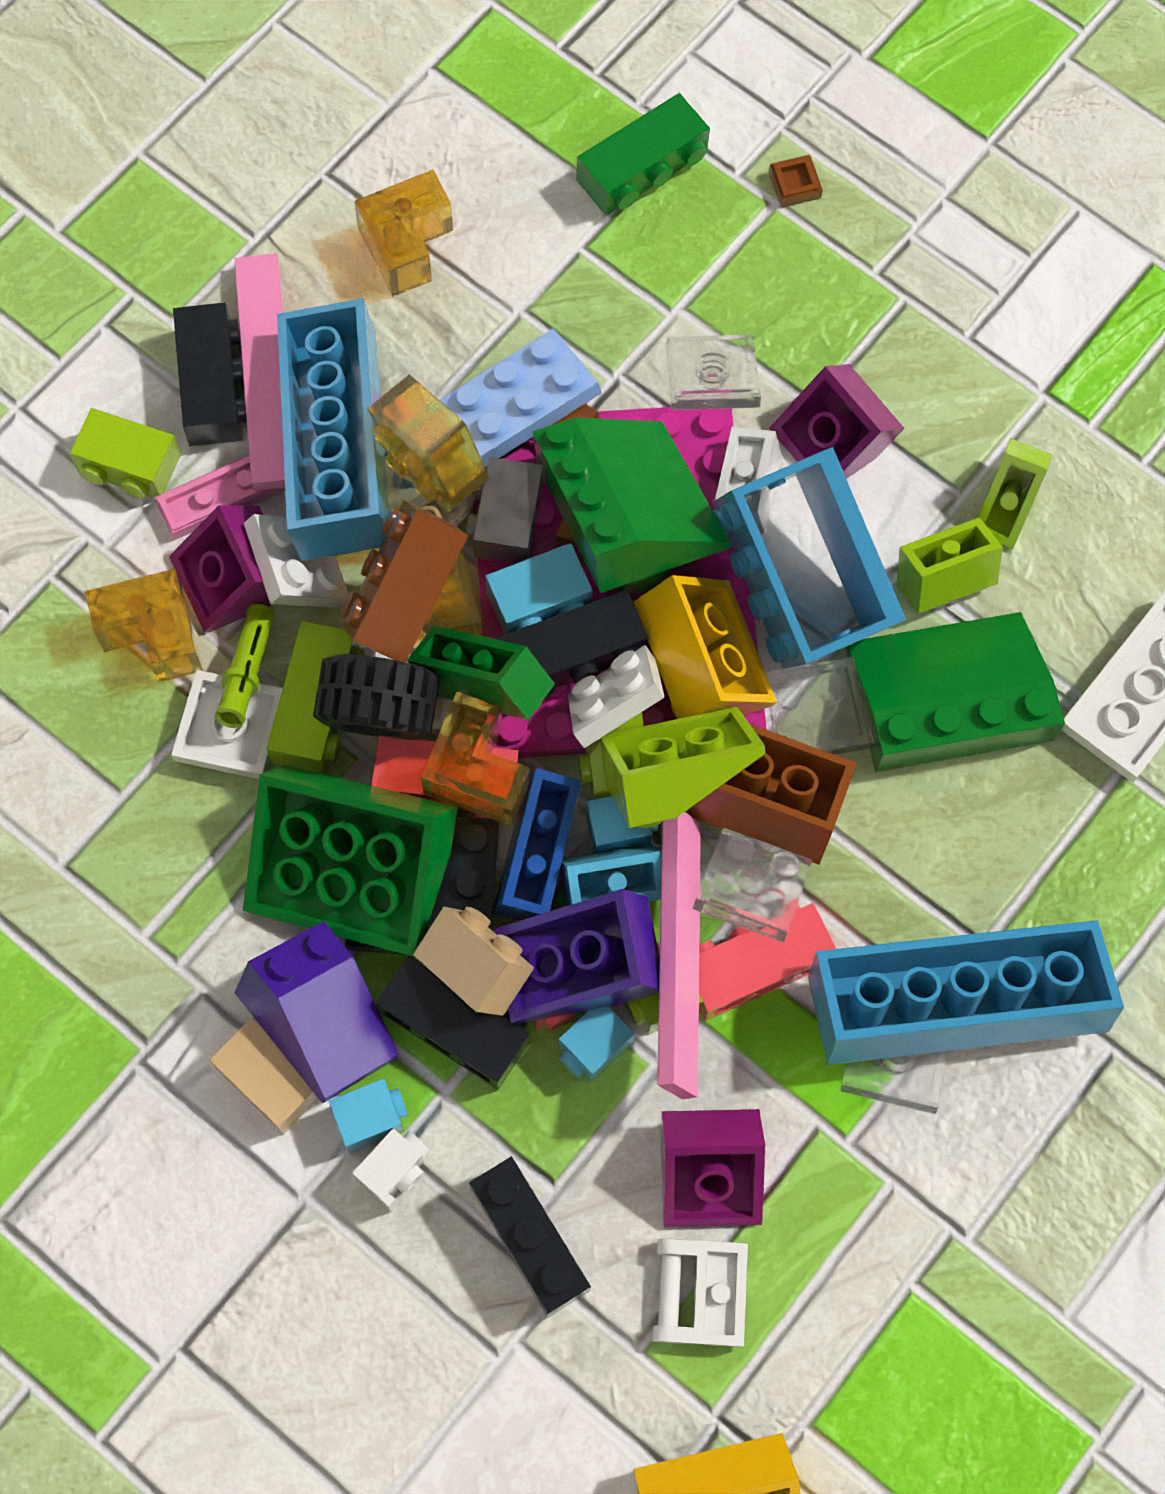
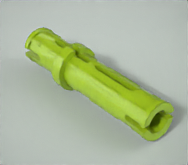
M252 604L246 610L245 621L236 645L231 667L224 671L221 685L224 690L219 707L215 713V718L220 724L229 728H238L243 725L250 698L257 693L260 681L257 674L271 625L275 619L274 611L266 605Z

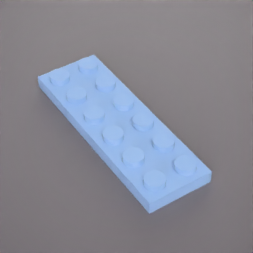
M554 328L383 435L389 512L393 507L399 509L403 500L419 508L423 507L486 467L489 457H502L532 438V431L554 424L602 393L598 381Z

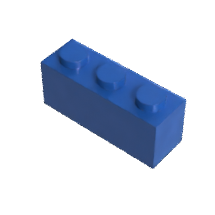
M535 768L525 780L492 914L521 921L550 911L581 780Z

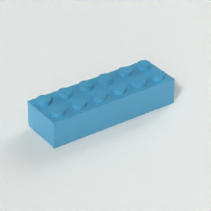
M364 298L277 314L287 531L301 561L380 548L387 535L382 532V527L389 514L376 332Z
M1098 920L816 951L808 975L827 1065L1106 1033L1111 1030L1124 1009Z

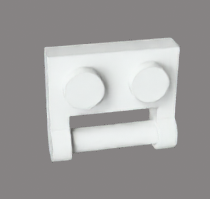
M669 1238L658 1239L657 1255L662 1256L658 1326H653L652 1342L744 1347L748 1244ZM681 1257H696L693 1328L678 1327Z

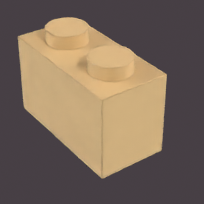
M443 907L413 955L473 1010L503 1016L534 967L520 956L523 950L516 942L504 935H496L488 927L491 921L481 912L471 907H466L464 911Z
M250 1018L209 1059L212 1065L283 1134L318 1100L314 1092L253 1018Z

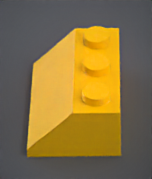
M672 575L633 602L649 637L648 642L656 660L658 672L663 679L671 700V709L678 719L735 706L739 708L743 715H747L777 703L728 580Z
M783 1433L633 1469L638 1494H801L799 1477Z

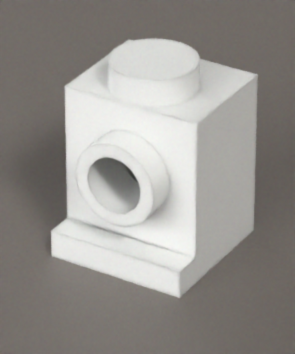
M393 1128L352 1173L357 1181L392 1212L398 1206L396 1199L393 1197L399 1190L405 1195L423 1176L424 1172L419 1167L425 1162L424 1157L430 1152V1149L412 1132L408 1131L404 1136H401Z

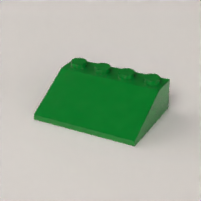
M574 417L532 431L537 464L543 465V479L600 593L731 548L727 535L663 421Z
M1021 612L866 638L845 647L875 772L1053 741L1065 724L1054 680Z
M289 765L262 773L259 777L243 911L308 929L324 921L338 937L415 957L413 954L425 936L451 854L458 807Z

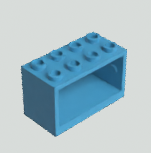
M833 447L733 489L712 501L715 509L713 512L727 535L733 551L729 554L731 566L739 579H745L751 595L747 596L750 610L757 621H763L769 635L765 639L768 652L775 663H781L783 669L808 664L906 620ZM794 476L797 477L859 622V626L841 631L833 635L832 638L810 648L745 497L766 488L771 490L787 483V479Z

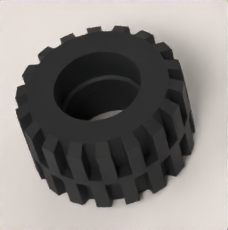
M350 654L327 657L322 659L313 717L328 727L347 732L406 740L422 739L431 736L440 678L426 668L392 659Z

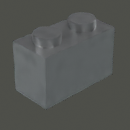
M489 457L486 473L478 472L474 499L481 500L478 514L470 513L466 534L469 535L467 540L473 541L474 558L517 564L529 559L543 487V465Z

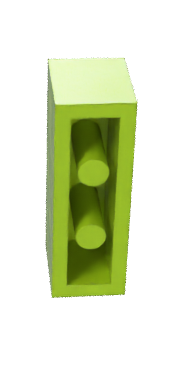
M301 620L266 748L272 764L289 765L326 774L329 761L336 762L342 736L341 734H336L337 729L328 727L313 717L322 659L341 654L364 655V650L359 649L358 643L351 639L345 629Z

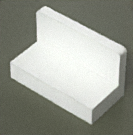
M739 427L731 428L715 500L733 489L780 469L782 454L775 431ZM766 488L745 497L759 532L762 534L766 532L775 488L771 490Z

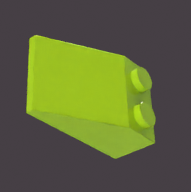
M737 706L611 733L600 738L607 788L629 828H650L659 825L664 820L677 818L765 754L764 743Z

